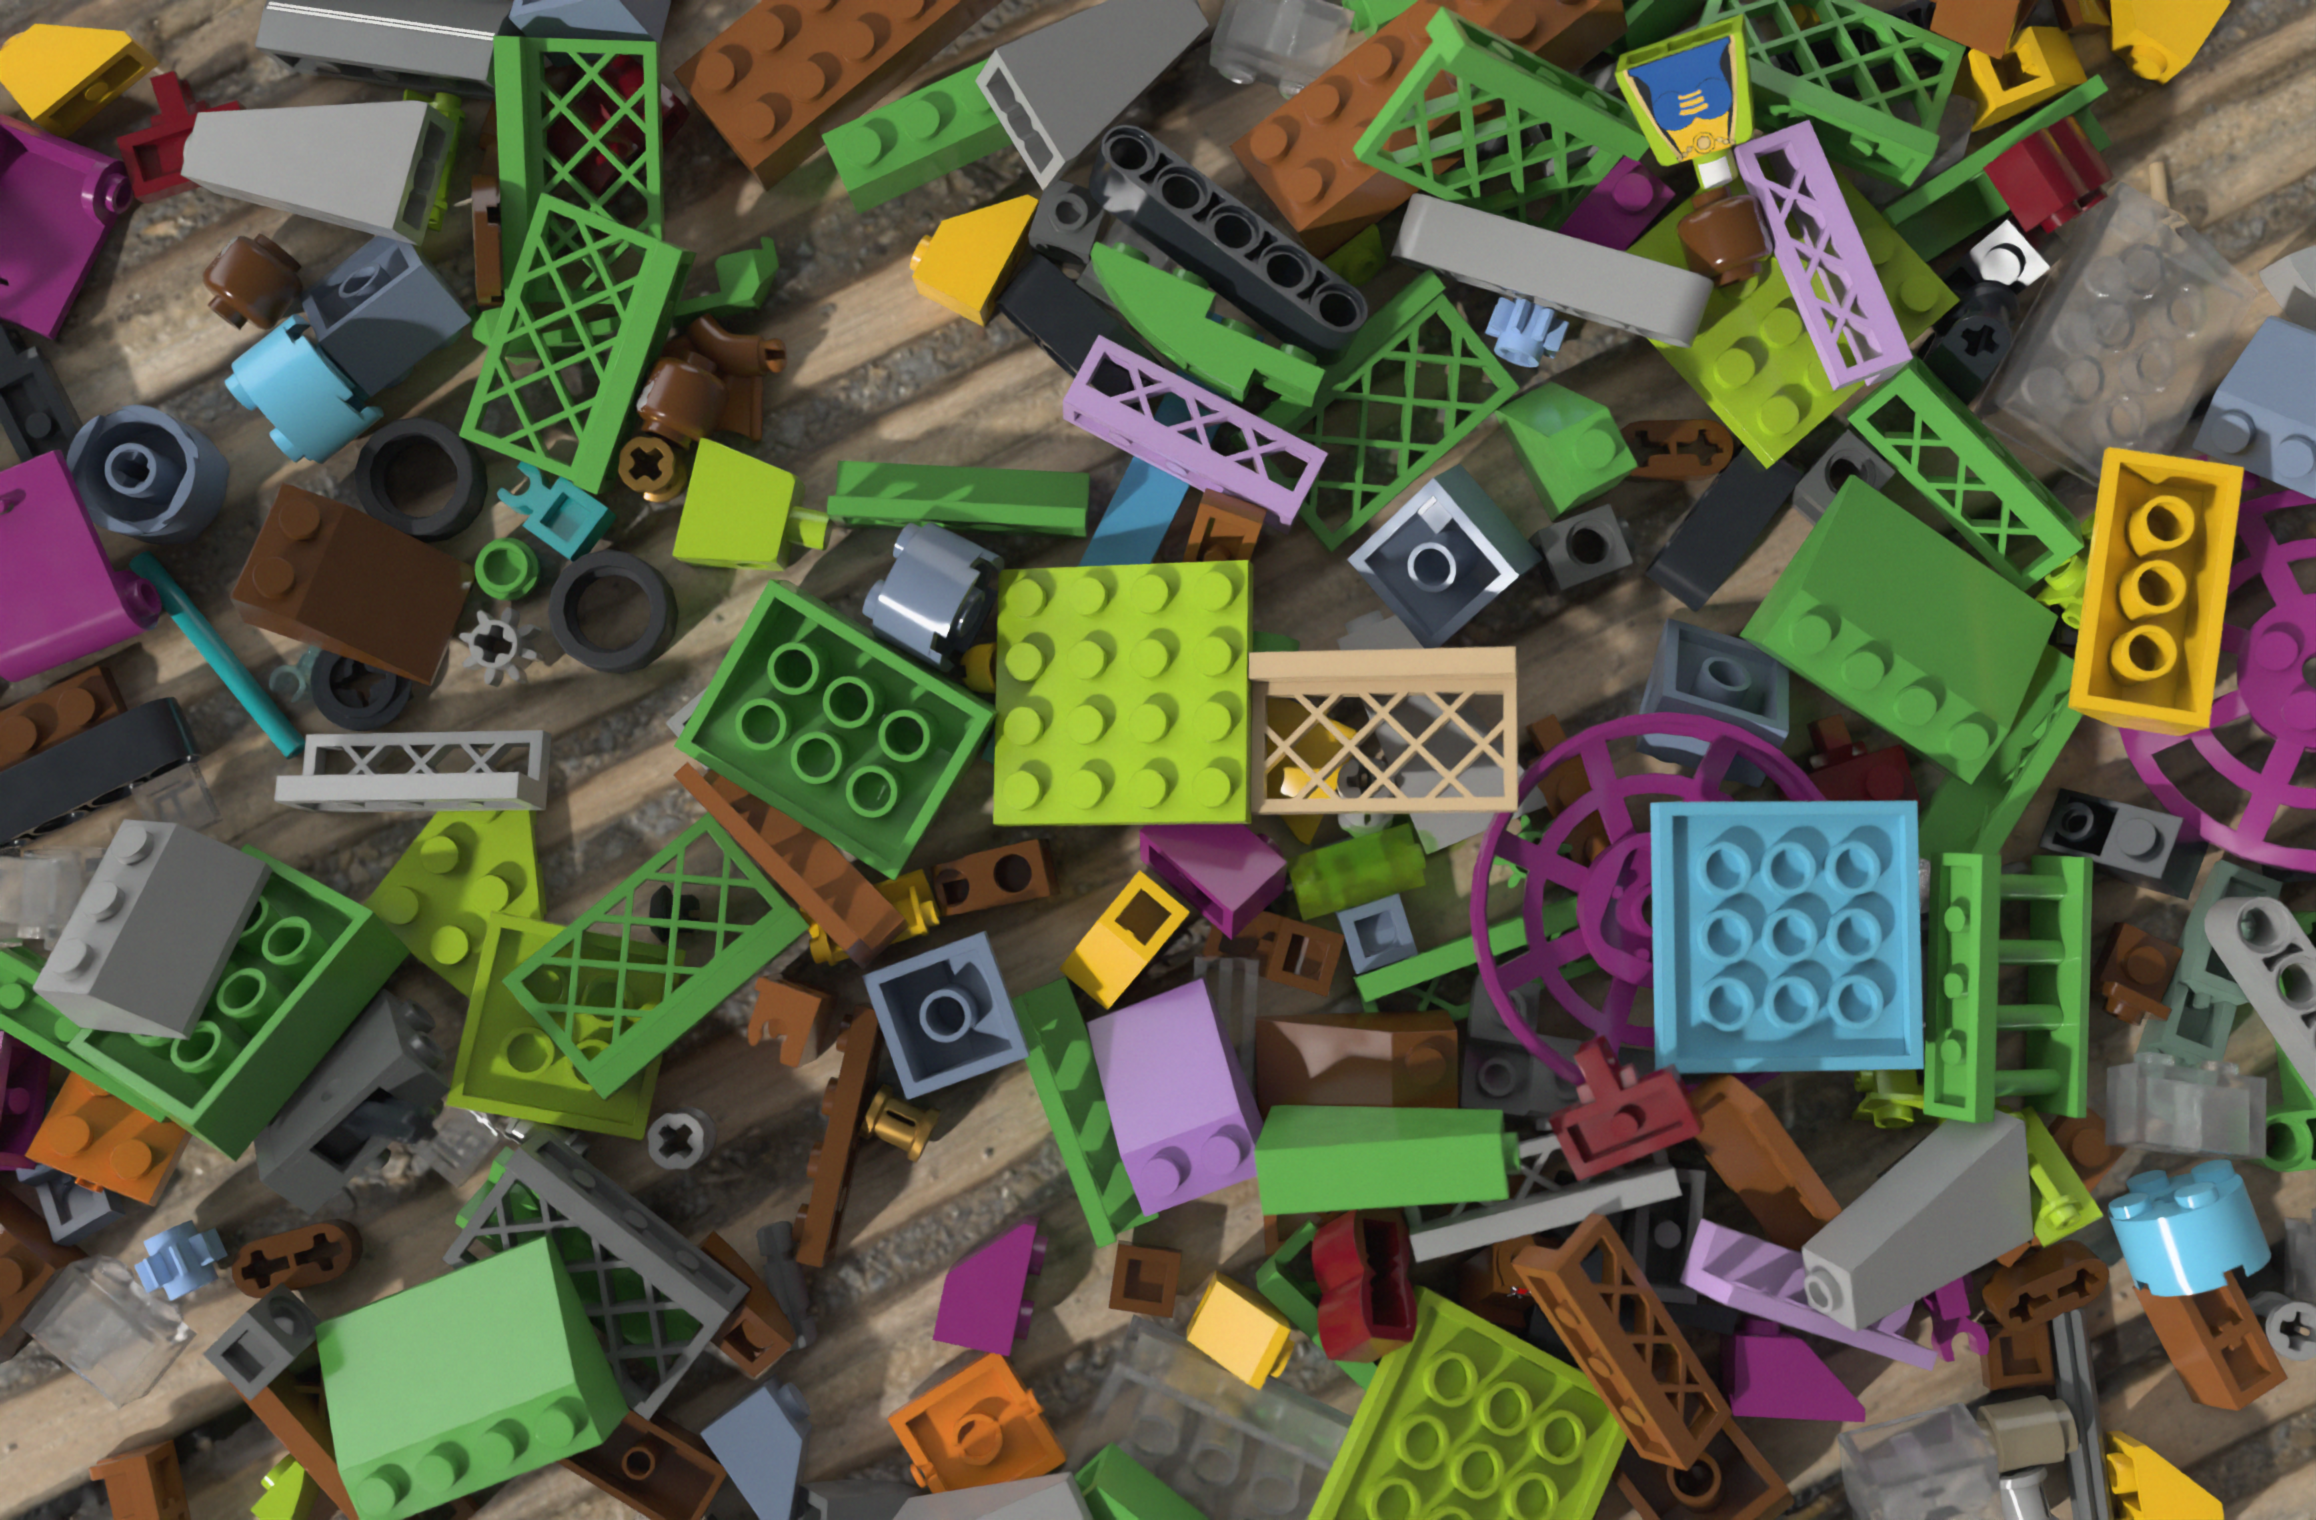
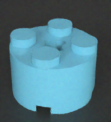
M293 314L232 363L234 373L224 382L229 391L244 407L250 411L258 407L275 426L269 434L287 457L296 463L305 457L309 461L313 460L319 464H324L384 416V412L381 406L367 407L364 402L370 396L319 343L314 345L302 334L311 324L301 316Z
M2227 1159L2208 1161L2192 1168L2191 1173L2170 1178L2167 1177L2166 1172L2163 1170H2153L2135 1175L2126 1181L2129 1193L2109 1203L2108 1216L2135 1287L2141 1291L2147 1283L2151 1295L2181 1296L2205 1292L2228 1285L2223 1274L2225 1271L2243 1264L2245 1272L2249 1276L2259 1271L2269 1262L2271 1252L2244 1181L2239 1174L2235 1173L2231 1161Z

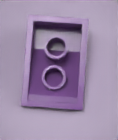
M1205 976L1086 1023L1120 1156L1145 1217L1257 1176L1254 1150L1264 1122Z

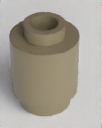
M2039 1395L1980 1406L1977 1412V1421L1970 1423V1436L1978 1458L1982 1462L1989 1461L1993 1469L1998 1473L2061 1462L2066 1453L2076 1452L2078 1449L2076 1425L2068 1406L2062 1399L2049 1401L2045 1396Z

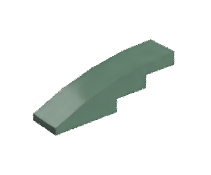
M2224 860L2215 862L2176 947L2184 951L2160 1002L2172 1009L2167 1022L2147 1019L2120 1103L2121 1108L2178 1130L2193 1128L2208 1068L2222 1065L2237 1005L2250 1002L2210 944L2205 933L2206 915L2208 910L2217 901L2226 897H2270L2278 901L2282 886L2281 882ZM2249 911L2244 915L2241 922V931L2248 942L2256 931V922Z

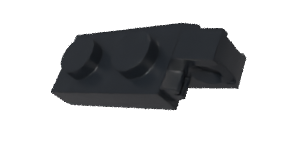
M0 322V422L21 463L53 450H61L65 461H67L70 446L84 425L50 360L45 357L39 347L34 345L28 348L17 329H10Z

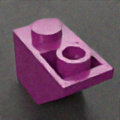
M1025 1216L951 1265L945 1277L932 1340L1010 1356L1015 1338L1027 1340L1035 1301L1023 1299L1028 1274L1041 1275L1048 1243V1237L1036 1235L1040 1217Z

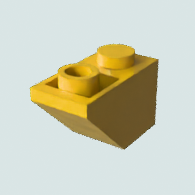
M2030 26L2019 31L2001 60L1971 49L1961 60L1951 91L1970 134L2057 100L2088 80L2068 33L2061 31L2060 27Z
M1139 870L1060 966L1059 970L1108 1010L1190 911Z
M1215 1271L1186 1327L1188 1341L1245 1383L1258 1390L1261 1389L1268 1374L1275 1378L1280 1376L1295 1345V1341L1289 1339L1291 1328L1286 1315L1264 1295L1218 1271Z
M2120 1430L2106 1432L2109 1453L2105 1455L2109 1485L2116 1494L2120 1519L2116 1520H2225L2222 1503L2147 1445Z

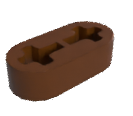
M1643 420L1629 423L1620 430L1627 446L1637 436L1641 437L1643 447L1663 448L1664 452L1661 455L1650 456L1644 461L1642 467H1636L1624 478L1625 481L1640 483L1710 479L1727 466L1733 454L1734 445L1730 433L1723 425L1714 420ZM1698 435H1703L1705 445L1715 446L1717 453L1707 459L1704 466L1700 465L1699 457L1696 454H1677V447L1690 446L1697 440Z
M328 1219L265 1236L244 1245L237 1252L232 1263V1278L239 1290L253 1298H263L281 1282L291 1291L331 1281L351 1271L359 1263L363 1253V1240L359 1231L350 1222L341 1219ZM325 1235L329 1242H340L342 1253L333 1258V1265L329 1257L308 1261L306 1250L324 1243ZM263 1255L266 1259L270 1260L283 1256L288 1257L290 1266L274 1272L270 1275V1278L267 1274L257 1275L254 1270V1263L262 1260Z
M2068 1240L2060 1242L2016 1261L2011 1267L2004 1266L1994 1272L1982 1289V1302L1984 1307L2008 1330L2017 1332L2028 1330L2059 1317L2063 1312L2068 1313L2095 1300L2108 1283L2109 1270L2107 1264L2081 1241Z

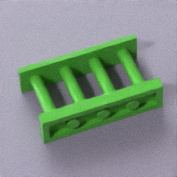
M1931 852L1923 1114L1971 1123L1994 1122L1995 1097L2025 1096V1108L2032 1105L2036 1112L2073 1118H2086L2093 857L2031 855V875L2001 874V855ZM2000 900L2030 901L2029 940L1999 939ZM1998 966H2028L2027 1004L1997 1005ZM1997 1031H2027L2026 1069L1996 1070Z

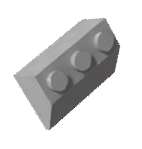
M124 819L32 989L80 1028L189 1040L273 869L262 860L178 823Z

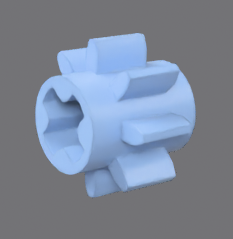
M1501 297L1497 305H1495L1485 333L1498 338L1494 352L1502 359L1524 367H1537L1542 355L1554 359L1556 353L1560 351L1569 322L1556 319L1559 313L1557 310L1530 303L1526 299L1513 298L1510 301Z
M189 1220L144 1241L150 1257L143 1259L142 1262L134 1266L146 1293L164 1287L169 1300L173 1301L219 1279L213 1263L228 1255L215 1228L198 1234L193 1220Z

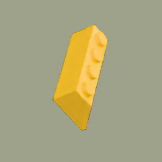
M2108 447L2104 450L2068 708L2112 726L2172 736H2183L2209 728L2244 467Z

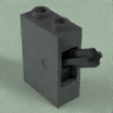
M385 988L367 1003L255 1138L254 1146L261 1183L312 1216L364 1167L368 1166L374 1171L382 1169L390 1160L391 1150L388 1146L393 1141L415 1146L420 1140L430 1142L436 1136L438 1130L432 1126V1123L443 1112L444 1102L440 1098L450 1090V1086L442 1063L446 1060V1056L441 1047L436 1043L432 1031L436 1027L435 1021L419 1003L412 999H407L403 1003Z

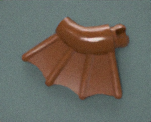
M707 313L689 325L687 328L688 333L665 342L660 358L673 357L679 359L682 350H687L704 356L717 364L718 368L715 376L725 383L730 396L715 432L736 431L750 437L753 442H760L763 436V377H766L768 372L780 373L786 368L788 359L785 343L778 338L764 340L762 335L731 334L720 326L711 313Z

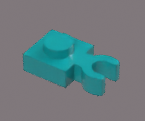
M521 461L517 468L530 478L529 489L526 493L515 496L501 487L497 492L500 500L516 513L530 515L522 526L570 561L574 562L582 555L589 554L617 516L606 506L579 487L573 486V483L563 477H559L551 487L547 476L537 467Z

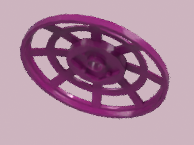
M2285 490L2239 504L2236 529L2251 557L2239 562L2230 569L2227 597L2249 579L2260 574L2276 607L2264 614L2250 631L2223 623L2219 650L2238 656L2236 669L2238 689L2213 699L2210 723L2207 729L2183 736H2172L2118 727L2127 756L2146 788L2170 815L2184 818L2199 830L2200 836L2205 841L2241 859L2280 870L2316 873V850L2286 848L2264 841L2280 804L2293 808L2316 810L2315 788L2289 785L2303 751L2316 753V688L2310 686L2302 674L2305 664L2316 657V593L2304 595L2288 565L2289 562L2295 560L2316 558V538L2291 541L2278 545L2261 515L2284 507L2314 504L2316 499L2295 490ZM2249 715L2252 721L2264 733L2276 740L2262 773L2251 770L2233 757L2214 737L2211 730ZM2191 739L2196 749L2217 772L2239 788L2252 793L2237 830L2215 821L2188 801L2162 773L2152 755Z
M1673 712L1629 715L1588 727L1553 746L1523 772L1518 779V808L1539 782L1560 764L1581 753L1592 790L1581 795L1558 815L1544 833L1538 845L1506 831L1514 813L1510 812L1495 813L1483 835L1472 876L1470 920L1474 953L1485 988L1503 1022L1528 1053L1556 1076L1576 1087L1586 1082L1579 1066L1566 1060L1536 1034L1518 1012L1508 992L1540 976L1547 990L1561 1007L1582 1025L1595 1031L1594 1038L1602 1035L1606 1036L1616 1056H1618L1621 1042L1633 1046L1655 1048L1654 1027L1634 1026L1627 1023L1638 987L1654 989L1653 928L1644 921L1642 916L1643 901L1652 893L1651 832H1635L1623 798L1635 794L1660 793L1683 797L1682 802H1737L1731 796L1718 790L1735 754L1753 763L1776 782L1792 802L1827 801L1801 768L1772 744L1741 727L1702 715ZM1659 733L1693 737L1709 742L1710 745L1693 779L1682 775L1663 773L1629 775L1617 779L1606 742L1626 736ZM1598 809L1611 844L1596 856L1588 868L1557 855L1556 852L1572 829L1591 812ZM1495 856L1528 870L1524 883L1522 914L1525 939L1529 951L1498 967L1491 949L1487 916L1489 881ZM1546 879L1578 893L1576 913L1579 928L1549 942L1545 938L1542 917L1543 890ZM1590 953L1598 965L1613 976L1601 1012L1594 1009L1574 992L1562 977L1558 967ZM1783 1071L1729 1073L1753 1091L1779 1076ZM1699 1084L1686 1085V1088L1690 1093Z

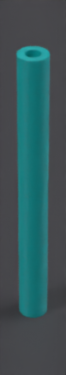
M145 551L134 557L129 563V567L134 573L138 574L141 578L148 579L155 586L160 595L164 610L286 759L289 760L301 754L305 750L306 740L153 553Z

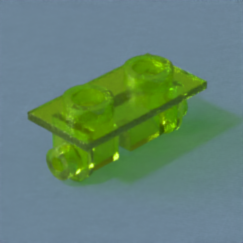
M1409 823L1285 859L1303 921L1426 885L1422 869L1426 868L1425 859L1418 843L1414 844Z

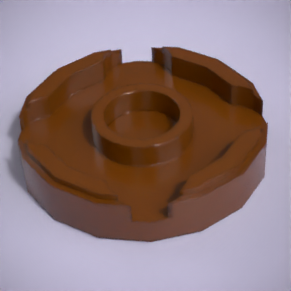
M471 175L478 305L501 306V302H504L502 231L499 215V182L495 175Z

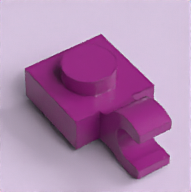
M1971 1272L1921 1298L1923 1309L1929 1311L1933 1327L1931 1344L1933 1350L1938 1352L1937 1356L1946 1362L1955 1361L1952 1340L1961 1332H1966L1968 1335L1971 1351L1980 1356L1988 1354L1989 1339L1985 1330L1978 1323L1966 1317L1971 1315L1967 1295L1973 1292Z

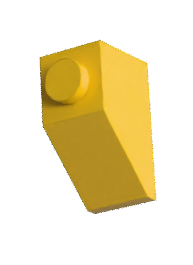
M2104 0L2112 26L2105 28L2110 52L2123 59L2129 70L2137 76L2155 80L2164 85L2190 64L2231 1Z
M35 23L25 32L13 35L3 44L0 51V82L35 123L48 132L67 139L160 63L125 31Z
M1027 194L941 221L933 237L925 235L920 240L910 262V269L915 271L912 278L918 293L985 327L996 307L994 299L1007 286L1030 243L1028 234L1040 203L1039 200Z

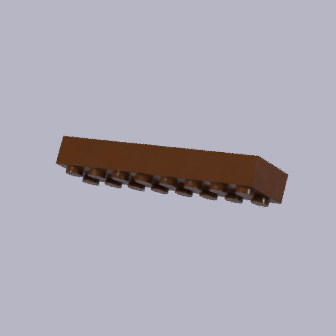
M629 1406V1413L603 1444L555 1461L651 1520H702L728 1476L727 1471L705 1440L657 1411L647 1421Z

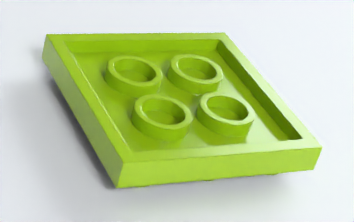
M491 910L446 1105L643 1140L662 1055L608 1101L603 1100L582 1073L501 981L568 925ZM593 930L585 931L583 933L581 959L620 962L622 936ZM630 938L628 962L667 965L669 946ZM574 941L555 957L572 958ZM676 947L674 966H683L686 955L685 949ZM544 965L525 980L523 985L539 1003L568 1005L571 967ZM580 968L576 1005L615 1008L619 970ZM627 971L623 1009L651 1011L664 1000L666 974ZM674 974L672 992L678 988L681 975ZM547 1012L565 1032L567 1013ZM575 1014L572 1042L589 1061L612 1043L614 1016ZM622 1017L621 1035L641 1018Z

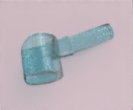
M310 645L306 653L302 654L297 664L283 665L276 668L270 675V690L282 691L288 686L293 674H295L299 680V689L294 694L291 702L306 701L313 698L310 684L311 671L315 659L322 649Z

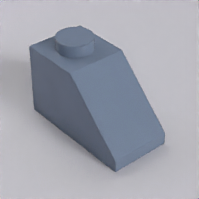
M776 1373L712 1418L700 1434L760 1520H795L798 1513L799 1486L803 1484L812 1424L807 1419L811 1415V1410L800 1390L791 1382L784 1385Z

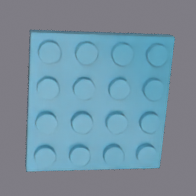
M1917 801L1650 803L1655 1071L1675 1064L1679 1073L1924 1069Z

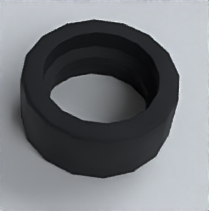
M423 417L398 419L375 431L361 449L354 472L357 497L366 513L424 543L449 540L468 529L482 511L488 491L486 466L475 446L465 438L460 437L456 431L444 423ZM429 444L440 447L451 456L457 467L458 481L453 497L442 510L431 516L414 517L404 514L393 505L387 492L386 482L392 464L402 452L414 445Z
M608 549L582 555L567 566L551 589L548 608L553 636L567 655L597 671L616 674L644 669L662 656L675 636L679 613L674 591L659 570L629 552ZM611 575L628 577L639 583L648 595L651 607L649 625L641 638L630 646L615 650L600 648L590 642L581 631L577 618L578 603L586 588L599 578Z

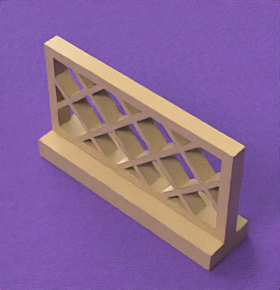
M1516 647L1249 652V679L1252 682V814L1518 813V656ZM1503 694V720L1484 739L1457 714L1475 695ZM1438 695L1461 696L1449 706ZM1378 696H1394L1384 707L1373 698ZM1409 696H1427L1443 714L1416 740L1391 714ZM1328 697L1318 708L1307 699ZM1344 697H1361L1377 714L1351 740H1348L1325 716ZM1268 698H1296L1311 715L1283 741L1268 726ZM1450 720L1477 744L1451 772L1424 748ZM1386 721L1410 747L1382 773L1358 747ZM1320 722L1344 747L1316 774L1292 749ZM1503 733L1504 758L1491 747ZM1269 736L1279 747L1267 758ZM1485 752L1504 770V797H1475L1457 779ZM1419 753L1444 779L1425 798H1408L1390 780ZM1353 754L1377 780L1359 798H1341L1324 781ZM1288 755L1311 780L1292 799H1267V774ZM1452 785L1463 797L1440 796ZM1385 786L1397 798L1373 797ZM1318 787L1330 797L1325 799H1307Z

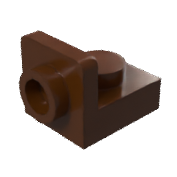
M2115 922L2090 976L2089 994L2105 1001L2101 1009L2103 1012L2123 1022L2135 1026H2140L2143 1019L2167 1022L2172 1009L2160 1002L2184 950L2128 923Z

